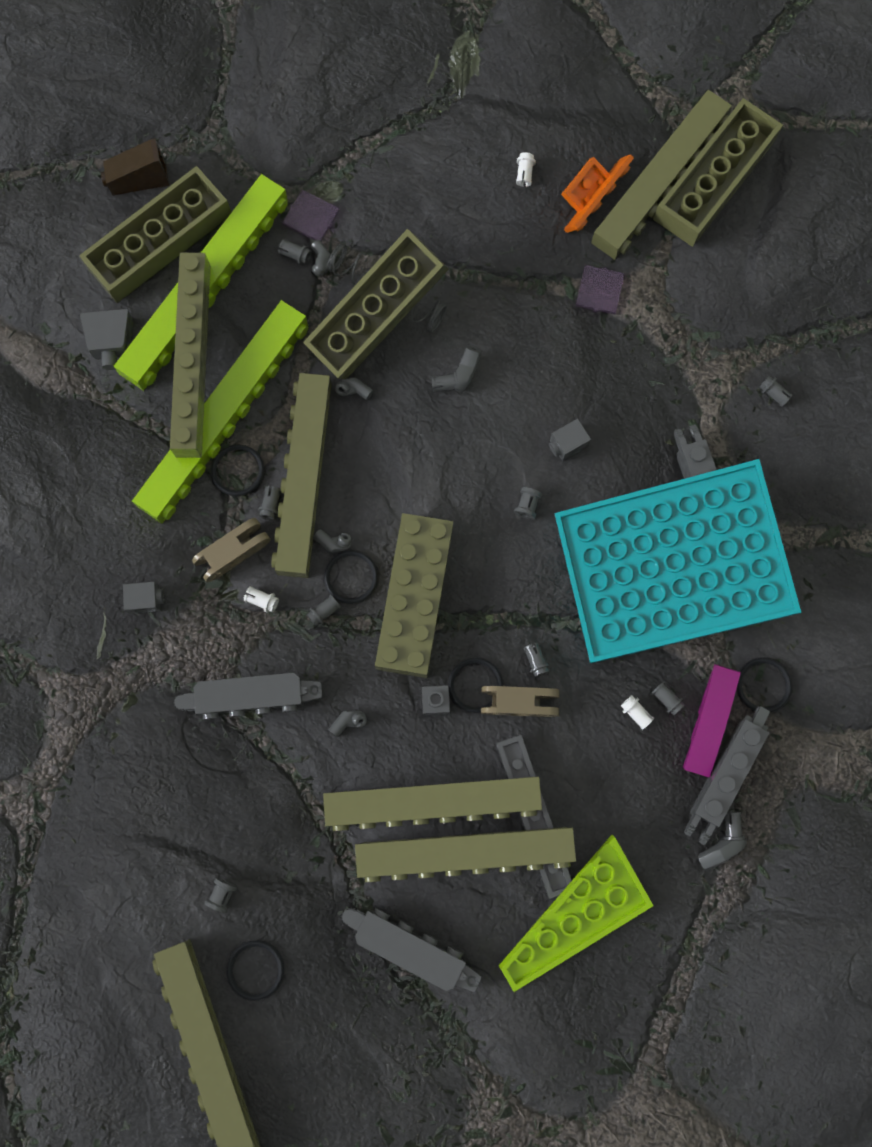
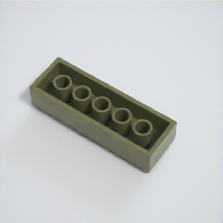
M743 98L658 205L653 220L693 247L776 141L783 124Z
M196 166L89 247L79 257L109 295L118 303L177 258L180 253L186 251L225 221L232 212L227 199Z
M407 229L303 343L337 378L347 379L441 279L449 268L413 232Z
M402 513L375 661L376 670L428 678L453 532V521Z

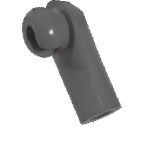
M359 710L343 711L328 730L336 737H339L346 727H364L367 723V717L364 712Z

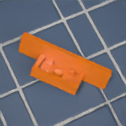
M631 154L620 158L609 173L595 157L587 161L561 194L577 211L564 228L567 233L575 230L580 231L587 224L588 220L586 218L589 214L594 213L602 205L601 199L614 190L616 180L629 171V164L634 159Z

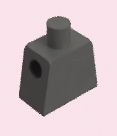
M128 309L80 313L88 351L94 359L102 360V369L115 370L114 365L117 362V357H121L131 344L134 318Z

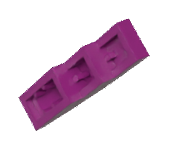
M714 664L698 710L699 716L691 736V745L683 765L684 770L710 778L730 715L740 671Z

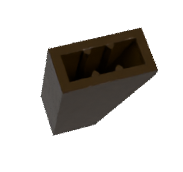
M156 138L103 161L104 172H101V179L104 187L109 188L112 196L170 186L166 162Z

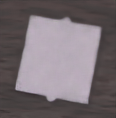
M302 190L294 204L290 205L291 209L285 217L283 225L315 241H322L328 229L332 228V222L340 210L338 207Z
M585 265L576 306L592 309L595 313L601 311L615 315L625 273L607 270V267L597 268Z

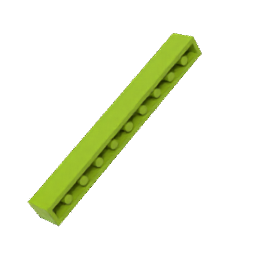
M262 174L201 252L206 254L211 266L209 308L214 304L216 295L221 288L224 289L229 284L234 271L242 267L245 257L250 250L253 251L257 247L263 233L271 229L276 216L284 212L287 207L288 198L286 190ZM178 283L114 365L120 376L143 391L147 386L153 384L158 371L162 366H166L169 363L175 350Z
M282 300L279 302L204 403L202 458H176L172 451L169 450L132 500L139 509L160 523L173 516L176 504L180 499H184L191 490L190 485L196 478L199 479L203 475L207 462L210 458L213 459L217 456L221 449V443L225 438H229L234 433L235 424L240 418H244L248 414L252 401L262 395L266 382L269 378L272 379L276 376L280 363L284 358L290 357L294 350V344L298 339L301 340L306 335L308 322L304 314Z

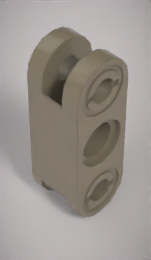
M252 518L242 523L193 557L192 562L195 566L207 562L211 566L203 576L206 582L219 578L261 550L271 541L266 532L250 539L249 536L255 533L261 526L257 518Z
M483 686L481 692L492 695V706L481 708V714L559 717V708L540 707V698H559L560 690L553 688Z

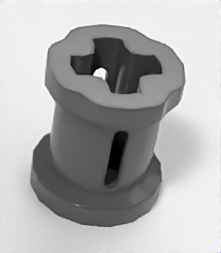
M522 487L520 491L522 496L518 507L514 509V513L522 518L534 520L537 515L535 510L538 500L542 499L543 494L535 489Z
M215 878L214 883L216 885L210 898L204 904L216 911L227 913L228 908L226 906L232 893L238 887L223 879Z

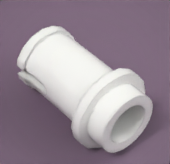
M521 153L520 157L517 158L519 167L516 184L524 187V182H526V187L532 184V170L536 160L531 153Z
M252 586L246 591V593L251 595H244L245 602L263 608L266 613L269 611L273 613L279 603V598L274 593L267 594Z
M631 695L621 704V707L624 709L622 712H627L643 730L654 720V717L638 702V697L635 699Z

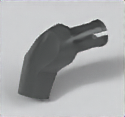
M467 345L461 361L453 374L431 376L433 392L454 389L458 393L465 391L475 375L482 351L477 347Z
M728 811L725 816L726 835L716 845L699 853L698 859L704 870H709L726 863L745 849L747 838L742 835L741 811Z

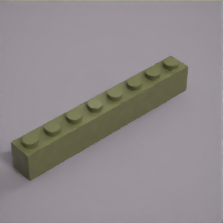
M707 90L596 229L591 244L614 260L620 253L624 255L632 244L630 240L633 236H639L646 226L645 221L648 217H654L659 203L728 118L732 105L710 90Z
M180 253L170 433V450L176 458H202L211 267L205 253Z
M299 373V380L294 381L293 396H296V404L291 405L290 420H293V428L288 429L287 444H290L289 454L286 453L284 458V468L287 469V476L282 478L281 493H284V500L278 506V518H281V524L275 530V543H278L277 553L273 552L271 562L272 568H275V572L279 576L309 578L332 386L330 376Z
M539 777L323 793L325 826H333V831L349 830V825L359 824L360 829L376 828L377 822H386V827L402 826L403 820H413V825L429 824L430 818H440V823L456 822V816H467V821L483 820V814H493L494 819L510 818V812H521V817L537 816V810H542Z
M573 827L355 844L357 878L364 877L365 882L381 881V876L390 875L392 880L408 879V874L417 873L418 878L435 877L434 872L444 871L445 876L462 875L461 870L471 869L473 874L489 873V868L498 867L500 872L516 871V866L527 865V870L543 869V864L553 863L554 868L571 867L570 862H576Z
M186 940L155 953V959L152 961L153 968L157 976L161 975L164 984L161 987L162 995L165 1002L170 1003L173 1012L170 1014L171 1022L174 1029L179 1030L182 1039L179 1041L180 1049L183 1056L188 1057L191 1066L188 1069L191 1082L197 1084L200 1093L198 1095V1103L201 1111H206L209 1120L207 1130L211 1140L215 1139L217 1147H260L191 940Z

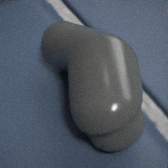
M317 240L311 245V249L317 256L316 264L312 266V271L317 276H323L324 273L328 272L327 263L331 254L321 240Z
M357 378L341 380L335 386V391L340 396L358 394L365 400H368L374 392L373 389Z
M319 529L313 536L316 542L331 553L346 551L350 548L352 541L351 536L347 533L330 537L322 529Z

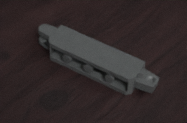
M696 424L689 426V434L693 442L691 444H687L681 429L674 431L679 449L677 460L684 479L717 470L706 439L702 440Z
M295 673L200 681L193 687L194 693L180 694V696L175 697L174 706L183 712L195 711L196 715L203 716V720L219 719V714L229 713V717H243L247 711H255L256 715H266L272 713L271 709L282 708V712H296L298 707L304 706L305 702L322 698V684L318 681H302Z
M761 706L757 707L752 717L746 715L744 720L738 722L713 767L710 778L708 777L691 808L690 814H692V817L685 828L684 834L691 836L696 830L699 821H704L707 825L700 835L699 842L705 845L715 828L720 827L769 735L767 731L768 726L764 725L770 711Z
M348 907L342 913L343 923L358 931L355 936L358 945L445 991L454 989L455 986L473 992L477 989L482 976L466 964V960L461 958L463 953L451 946H448L447 950L438 946L439 940L426 933H424L423 937L413 932V926L401 920L398 924L389 920L390 914L379 908H375L374 911L369 909L367 914L358 909L355 910V908Z

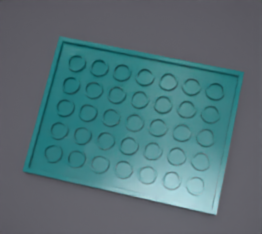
M760 459L554 513L591 664L801 614Z

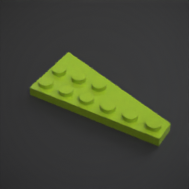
M613 835L607 839L499 964L501 971L514 992L653 907L650 898Z

